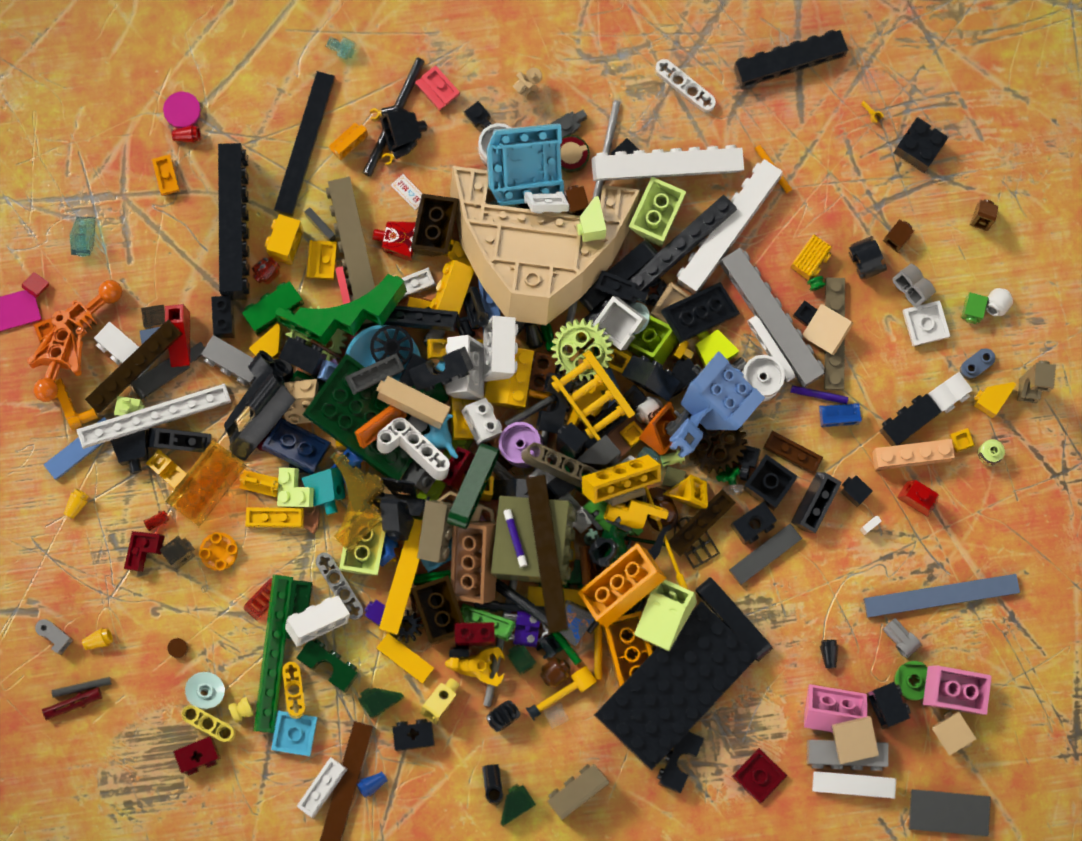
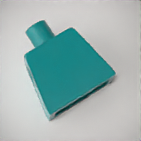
M342 467L330 468L302 478L305 487L314 488L313 506L324 505L326 515L338 512L335 501L345 498Z

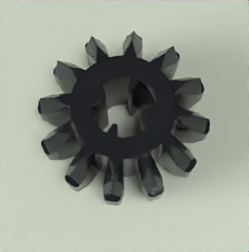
M405 610V616H403L399 629L398 641H401L404 636L405 643H409L410 636L413 641H416L414 634L422 635L417 629L424 628V625L417 624L422 619L421 617L414 619L417 614L416 612L409 616V610ZM408 621L412 625L409 631H405L402 627V624L405 625L404 622Z
M507 700L491 711L486 719L491 728L496 732H500L520 717V712L511 700Z

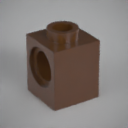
M899 219L886 235L883 242L898 253L912 236L914 230L908 222Z

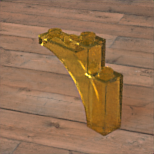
M334 452L330 458L341 471L348 494L346 515L334 538L350 553L381 520V511L374 504L371 506L369 504L374 500L375 496H378L384 490L383 480L376 474L372 476L369 472L363 478L364 473L356 466L352 468L348 464L350 460L343 453L339 455Z

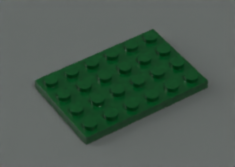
M346 354L302 415L387 478L400 480L414 460L400 446L386 454L378 451L376 446L377 439L365 448L359 446L355 431L390 405L377 399L379 392L376 390L379 383L353 395L345 377L365 367ZM407 413V417L404 419L408 421L411 416ZM429 424L427 428L423 432H421L423 436L424 434L430 432Z

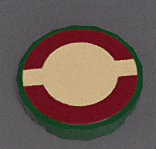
M568 135L562 137V144H560L561 170L569 173L578 172L586 166L589 160V147L578 136Z

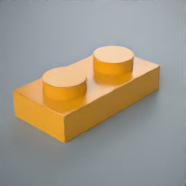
M170 154L153 158L152 163L161 196L179 192Z

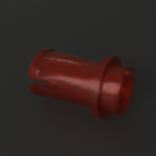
M159 510L158 514L143 522L148 531H151L163 523L166 525L170 519L165 510Z

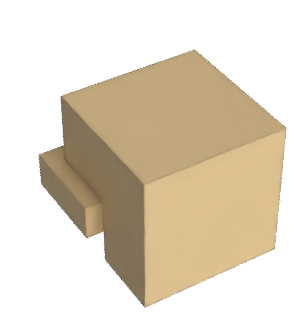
M951 710L944 714L945 719L932 727V730L949 756L963 747L965 749L972 746V742L977 739L963 719L960 711L955 714Z

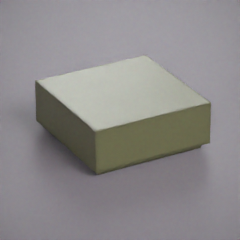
M667 466L662 485L670 488L674 487L684 480L686 471Z

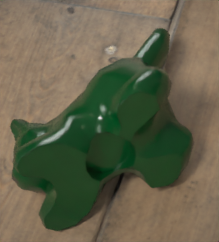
M612 525L610 531L603 530L602 537L612 539L617 545V553L611 560V563H614L628 551L624 538L629 532L620 530L616 525ZM610 543L606 544L607 550L602 554V557H607L610 554Z

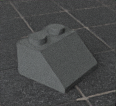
M605 435L576 460L594 469L601 470L618 465L621 451Z

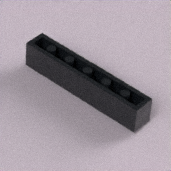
M830 30L819 37L814 35L807 38L806 41H794L789 46H778L767 53L762 51L750 58H739L735 62L734 71L740 88H744L845 57L848 48L841 30Z

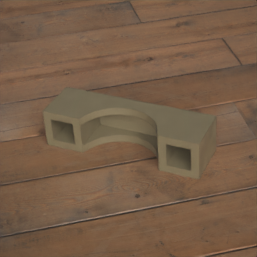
M1038 361V363L1034 364L1019 378L1017 401L1037 403L1041 400L1042 391L1050 392L1054 388L1056 365L1050 364L1049 361Z

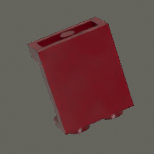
M455 623L456 647L495 646L494 623Z

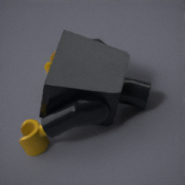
M397 105L382 108L381 111H378L376 108L370 110V114L377 113L376 117H371L370 119L373 122L381 121L389 152L393 151L392 154L385 153L382 155V158L386 156L391 158L385 165L392 164L395 158L399 159L409 154L416 147L417 140L421 138V132L427 130V124L424 120L417 121L414 112H408Z

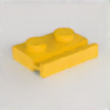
M309 240L307 279L335 280L337 242Z

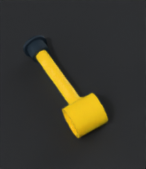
M585 666L570 676L573 680L572 683L538 705L534 704L530 708L526 707L533 721L541 715L540 712L578 688L582 693L596 684L597 681L589 668Z

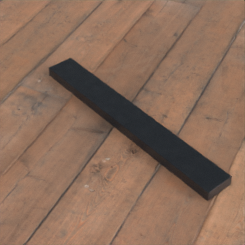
M316 72L274 208L276 212L291 216L294 214L334 84V75Z

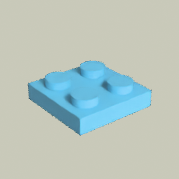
M278 711L271 750L311 757L318 717L303 715L299 719H294L289 716L288 712Z

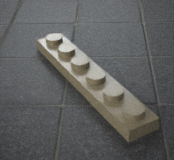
M826 277L825 306L845 317V278ZM845 338L834 355L825 351L824 390H844Z

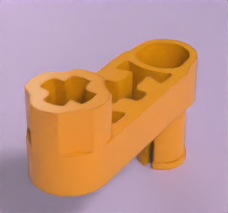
M62 378L55 380L58 387V394L55 399L58 398L72 431L83 427V424L99 419L97 412L93 408L80 414L76 413Z

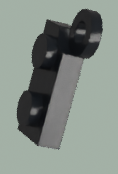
M470 287L467 290L463 303L471 328L479 329L480 327H486L489 322L488 313L484 310L477 287Z

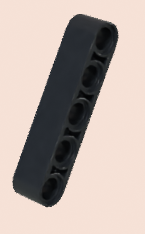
M646 239L607 272L628 280L652 259L658 251ZM597 281L579 299L589 312H592L610 296L595 289Z
M711 577L695 589L696 593L714 614L758 655L755 660L759 662L773 649L766 638Z

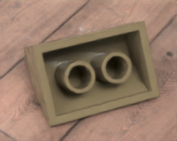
M587 764L579 771L581 773L580 776L576 779L572 776L563 783L566 787L561 791L556 789L548 795L550 798L547 801L561 820L609 784V781L595 765L590 767Z

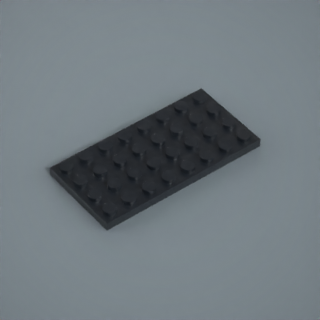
M701 601L691 612L671 649L667 651L657 647L594 716L652 771L754 662L758 655Z

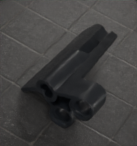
M262 350L248 364L249 370L256 377L255 381L224 423L225 432H227L230 440L229 447L234 459L246 460L296 401L284 385L285 377L289 373L288 368L280 362H274L273 358ZM248 406L254 414L239 431L235 420Z

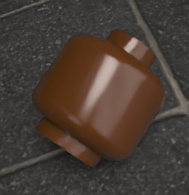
M553 658L542 666V673H540L541 678L548 686L558 687L568 680L570 666L564 659L561 661L558 658Z

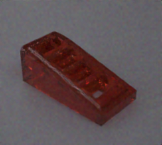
M272 578L243 607L256 621L269 609V600L262 593L264 592L270 597L271 591L267 588L271 587ZM259 598L266 605L263 606L257 601V599ZM252 604L255 605L260 611H257V610L252 606Z

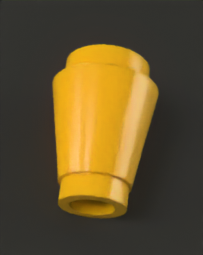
M78 489L71 492L64 514L74 519L88 503L89 495Z
M101 628L85 639H82L85 650L106 647L113 642L112 634L108 628Z

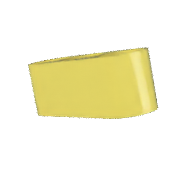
M188 705L182 710L183 720L225 743L235 739V729L222 720L193 705ZM191 709L196 711V717L193 720L187 718V713ZM207 719H212L214 722L211 729L204 727V722ZM225 728H229L231 731V735L227 739L221 736V732Z

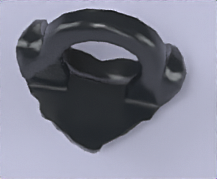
M598 538L589 548L588 554L590 559L597 566L609 567L612 564L611 560L617 553V545L612 539ZM610 543V554L607 557H602L604 546Z

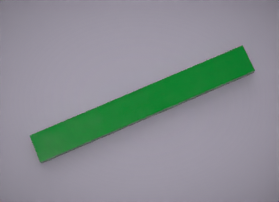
M273 575L254 723V731L274 733L286 642L285 627L289 615L293 577Z

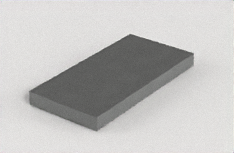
M911 789L908 829L989 836L991 796Z

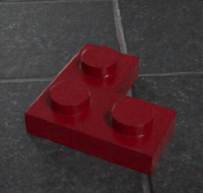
M132 531L124 569L143 572L147 553L161 555L165 536Z

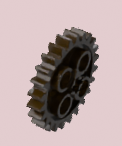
M699 423L698 428L703 432V438L689 456L690 460L696 459L694 465L701 464L700 469L702 471L707 467L708 473L715 469L716 474H718L721 468L726 473L727 466L733 469L732 463L739 465L740 463L737 458H744L741 451H747V448L743 445L748 443L747 439H742L747 436L746 432H741L743 425L737 430H725L720 435L721 430L710 434ZM733 435L734 440L728 443L724 441L725 437ZM719 438L720 444H715L714 446L713 441H717ZM701 443L708 444L705 450H699L698 447ZM711 450H712L711 456H710V457H707V455H708V454L711 452ZM722 451L725 453L722 459L715 458L717 452Z

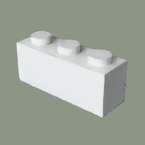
M110 321L94 337L97 342L96 347L103 353L108 351L112 355L110 359L117 365L123 363L139 348ZM153 363L140 376H138V378L141 377L153 365Z
M339 596L329 597L319 605L309 606L304 612L294 613L289 616L285 629L296 647L347 624L350 613Z

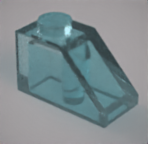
M76 217L70 232L71 255H78L80 257L91 255L94 247L96 217Z

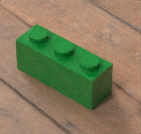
M290 281L287 283L283 282L271 294H264L256 304L252 303L245 307V311L242 314L255 334L258 335L278 322L275 316L278 308L288 309L293 312L302 306L304 302Z

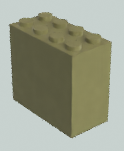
M499 496L491 574L497 579L541 583L529 498ZM549 499L562 584L567 585V580L571 579L569 560L573 559L571 541L575 540L573 522L577 521V510L569 501ZM511 509L528 564L525 567H520L504 516L503 511Z

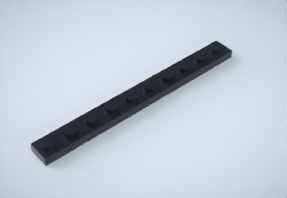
M722 195L628 280L637 283L638 286L642 287L641 291L645 292L737 210L736 206L725 195ZM612 295L607 297L585 317L586 324L590 320H593V323L613 297ZM622 300V301H624V302H625L626 304H628V305L631 304L630 302H627V301H625V300Z

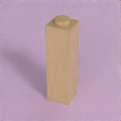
M387 376L385 382L381 380L376 390L379 392L377 399L438 429H441L450 410L449 406Z

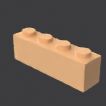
M952 439L875 448L872 452L875 471L951 462L955 458Z

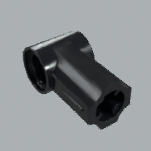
M499 764L482 766L485 797L492 805L500 804L504 794ZM491 791H499L500 797L497 800H491L489 798Z

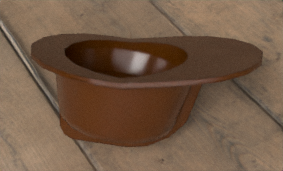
M650 488L649 492L654 505L666 508L669 512L667 520L662 518L660 520L663 528L671 525V529H673L678 522V511L672 498L663 495L666 492L663 488ZM648 514L647 519L652 528L660 531L656 520L650 518Z

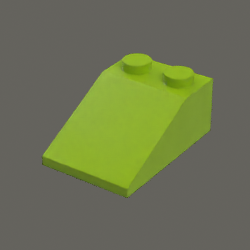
M650 316L646 328L634 335L635 338L627 349L638 357H641V355L651 360V363L654 360L663 365L679 341L669 324Z

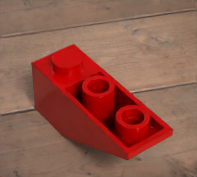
M184 304L165 306V322L169 319L183 333L168 348L171 367L190 366V312Z

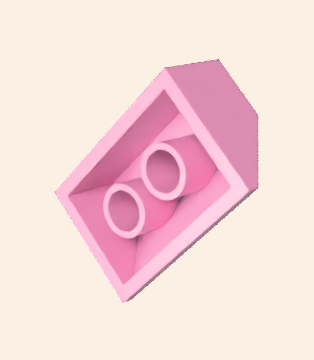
M809 684L804 713V728L833 733L832 725L867 717V694Z

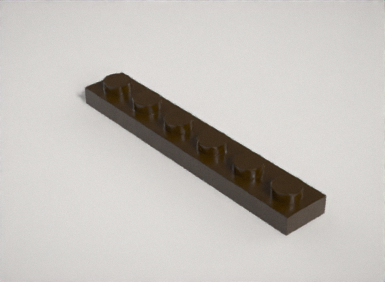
M168 319L85 400L100 414L183 333Z

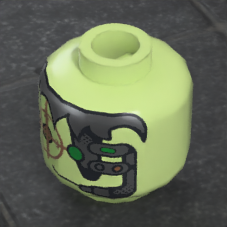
M987 440L978 449L979 460L988 466L998 464L1005 456L1004 446L997 440Z

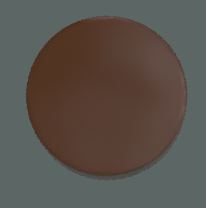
M175 638L169 642L167 649L172 657L182 658L188 651V645L183 639Z

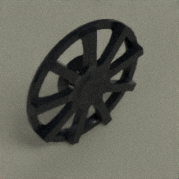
M394 325L385 326L373 335L370 351L376 362L385 359L387 355L391 356L397 353L398 357L403 361L402 365H405L412 356L413 341L409 333L403 328ZM387 329H396L392 339L389 337ZM400 330L406 336L397 341L396 338ZM382 331H384L386 341L377 337ZM408 339L410 348L401 347L400 344ZM375 340L384 346L374 349ZM399 350L410 351L406 359L399 353ZM385 351V354L379 360L375 352Z

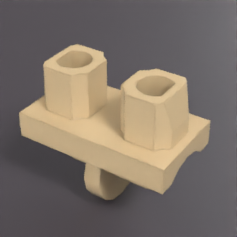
M530 68L526 75L522 72L516 75L519 80L513 87L521 95L526 97L531 91L537 92L540 89L535 85L542 80V72L539 69Z

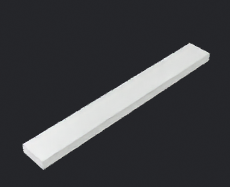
M222 384L77 429V434L82 449L229 404L231 399L226 385Z

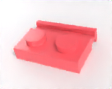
M436 65L418 81H415V85L439 111L460 95L457 88Z

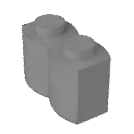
M914 264L908 265L892 278L895 286L905 293L907 300L915 307L920 306L936 292L932 283L923 278V274Z

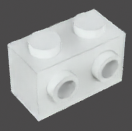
M486 398L468 404L461 410L477 445L492 440L502 433V425L495 418L493 406Z

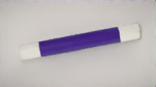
M511 509L503 511L519 565L520 567H525L528 564Z

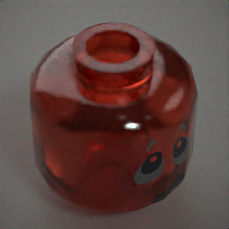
M262 257L253 265L254 275L252 277L259 284L263 282L269 285L280 275L279 269L281 267L272 257Z

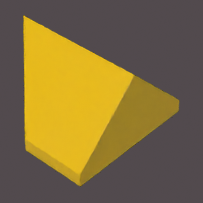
M691 474L663 493V495L694 509H706L708 507L707 481Z

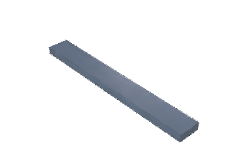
M1017 574L868 597L864 598L867 618L1019 594L1020 589Z

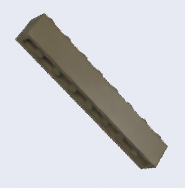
M350 177L328 181L329 188L325 189L328 199L332 198L333 205L330 206L332 217L336 216L337 223H334L336 235L340 234L341 241L337 242L339 251L344 252L345 259L341 260L343 269L348 270L349 277L345 278L347 287L352 288L353 295H349L352 302L375 288L351 179ZM366 319L361 325V329L379 324Z

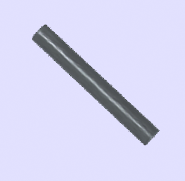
M106 677L52 690V696L55 698L111 685V678Z

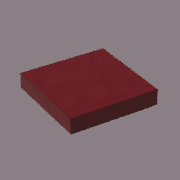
M758 748L733 774L732 778L759 804H762L788 775Z

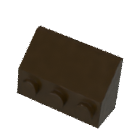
M429 194L421 195L411 243V249L415 254L432 257L448 254L459 202L458 198Z
M449 576L411 588L430 645L432 646L454 638L455 623H464Z

